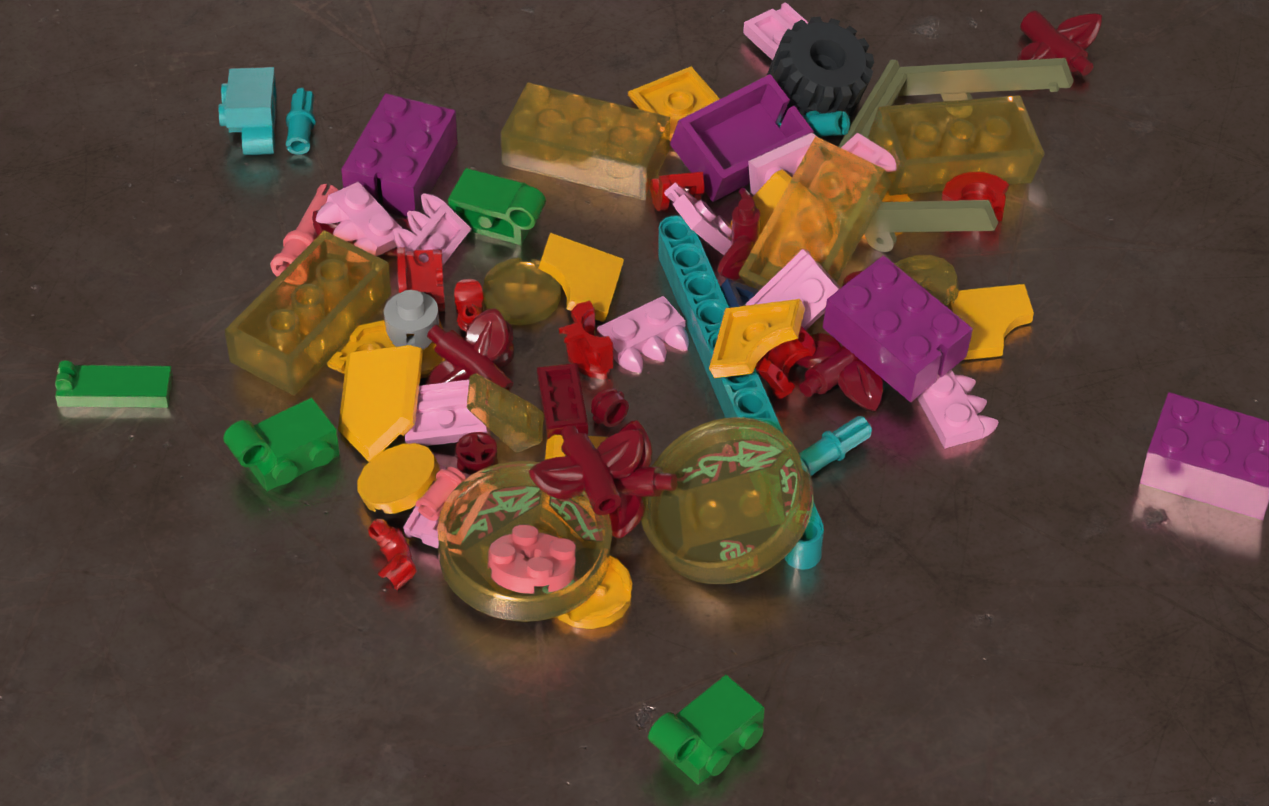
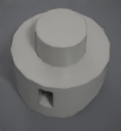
M405 290L393 296L386 303L384 308L386 332L395 347L411 345L424 350L430 345L432 341L427 337V333L434 325H439L438 306L431 296L416 290Z

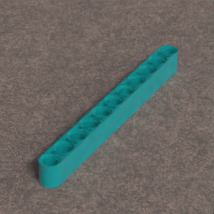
M669 216L659 224L658 256L734 440L761 441L776 446L785 452L773 468L749 475L771 528L782 526L796 534L791 543L782 552L784 559L794 568L801 570L810 569L820 562L822 556L824 536L822 520L808 488L807 508L801 526L785 519L779 471L790 457L795 462L796 460L756 369H754L752 374L714 378L709 370L725 308H729L698 235L690 229L682 216Z

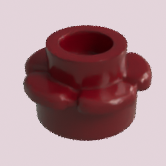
M610 388L596 394L591 403L592 419L595 423L600 424L602 422L607 427L618 425L626 417L629 410V403L624 399L623 392Z

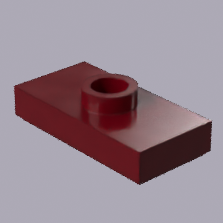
M577 363L537 367V379L547 439L554 435H561L562 430L571 425L575 426L579 433L588 434V420Z

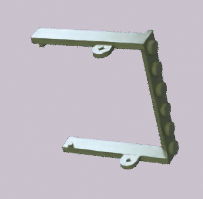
M1066 58L900 67L897 60H890L835 153L856 133L872 141L898 96L941 94L944 104L950 112L956 115H966L973 106V99L970 94L973 92L1050 89V92H1058L1059 88H1070L1074 80ZM811 192L816 199L839 218V233H864L869 245L880 252H888L893 249L897 241L894 232L994 231L998 225L989 200L866 202L856 205L841 204L836 208Z

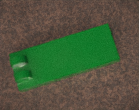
M61 361L58 365V375L55 381V397L58 407L168 408L173 380L171 366L74 365L70 361Z

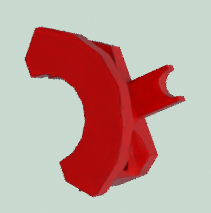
M703 172L658 176L659 179H651L650 193L657 211H666L668 209L670 199L664 192L675 182L698 201L701 200V194H704Z
M966 172L956 175L946 183L942 192V200H989L997 221L1000 222L1003 220L1006 201L1005 193L1008 190L1009 184L997 175L986 172Z
M397 247L399 293L405 290L424 292L436 301L438 312H445L442 249L406 251L405 247ZM427 255L429 259L423 263L419 260L420 256Z
M591 301L576 304L571 310L574 324L559 328V334L567 335L564 338V343H567L568 360L570 363H577L580 373L591 378L605 380L611 368H613V342L609 336H595V313Z
M801 326L798 339L779 344L769 350L757 362L755 369L767 381L778 399H782L792 393L795 385L788 380L790 368L799 359L814 355L816 351L815 341Z

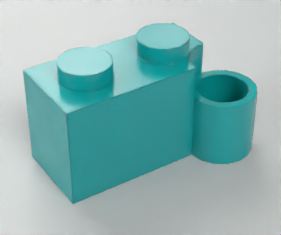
M274 67L229 69L228 83L221 84L222 103H219L220 126H227L229 133L242 132L244 155L275 154L277 89Z

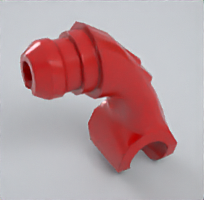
M463 279L457 282L454 290L458 314L457 323L465 332L471 321L483 312L484 298L482 287L474 279Z
M376 519L369 526L368 534L377 541L380 551L386 556L388 561L378 572V575L382 579L387 577L393 583L394 589L398 591L413 578L416 573V566L413 562L408 543L400 528L389 526L384 519Z

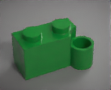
M465 168L448 198V206L471 228L470 232L522 245L529 230L534 227L546 204L545 196L537 188L523 182Z
M312 397L255 425L248 420L238 421L226 430L223 441L241 466L249 467L266 492L280 485L287 484L296 477L316 467L324 466L332 459L340 456L337 429Z
M725 675L676 715L672 712L662 715L651 727L648 740L699 785L710 775H719L728 766L733 756L743 748L746 750L752 748L760 740L764 732L765 707L729 676Z

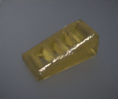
M477 373L470 376L466 408L508 447L518 453L538 445L542 441L544 413L540 409Z

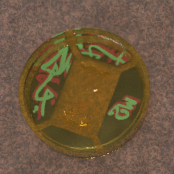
M733 417L701 424L674 440L658 456L652 467H661L663 473L676 474V490H663L658 497H642L645 505L644 516L641 519L644 531L660 556L674 571L688 579L701 583L730 584L762 574L780 562L795 547L810 520L814 493L809 471L787 436L765 422L750 418Z
M535 461L500 463L472 474L462 481L449 495L442 507L438 520V560L448 585L456 595L471 607L492 617L520 622L546 620L558 617L579 607L601 585L610 561L612 527L609 514H595L589 503L586 491L578 497L567 500L556 499L544 493L535 485L528 473L531 467L538 463ZM515 526H534L538 529V533L569 539L574 542L576 546L574 578L566 587L553 592H548L549 585L535 586L534 594L519 593L498 585L491 578L492 569H488L489 547L498 538L512 534V529Z

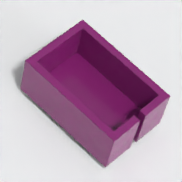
M771 74L680 119L677 123L670 145L691 173L703 172L704 191L712 202L750 183L748 161L807 134L814 133L795 106L788 108L780 128L777 126L790 99Z
M385 93L341 169L343 188L359 182L379 203L377 178H381L383 208L388 213L407 217L408 211L420 212L423 208L421 195L431 193L458 144L456 110Z
M884 255L827 298L822 327L910 402L936 382L937 375L940 377L944 376L966 358L973 331L972 327Z
M1168 392L1147 452L1140 484L1263 520L1269 503V421Z

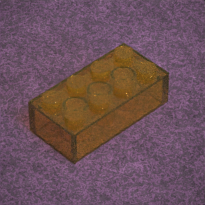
M527 82L501 131L502 165L646 200L650 192L651 179H656L669 152L670 117Z
M1020 95L878 107L868 135L870 141L887 150L895 159L896 171L881 172L890 196L943 191L948 181L956 175L966 172H986L997 175L1009 185L1032 183L1045 154Z
M815 136L739 272V276L744 283L760 291L802 249L808 250L813 259L837 283L892 184L886 170Z
M324 230L225 329L230 362L295 396L348 341L349 336L356 327L364 324L391 296L389 263Z

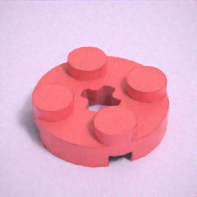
M518 525L512 529V534L502 536L491 544L488 552V569H492L491 578L498 585L515 592L534 594L535 586L549 585L548 592L558 591L566 587L574 578L576 546L569 539L538 533V529L534 526Z

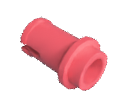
M454 467L438 471L436 474L437 480L416 501L415 505L419 507L418 511L431 521L438 520L441 513L455 497L463 496L466 491L467 479L462 472Z

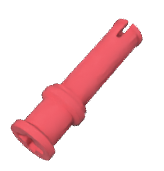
M322 184L318 187L316 195L296 230L289 232L283 240L284 248L281 253L273 257L270 265L272 272L279 279L288 283H297L303 279L307 261L313 259L318 250L316 242L318 235L312 220L313 212L320 210L326 204L328 195L338 191L333 185H330L326 195H324V192L327 189V184Z

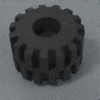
M811 17L808 24L800 20L794 23L792 30L787 29L767 75L771 74L790 99L783 116L786 115L788 108L795 106L801 115H806L809 111H818L820 114L844 111L848 116L853 115L873 74L871 68L874 64L873 54L866 53L869 44L865 38L857 39L855 37L857 30L850 25L845 29L839 26V20L830 18L828 23L823 22L821 17Z

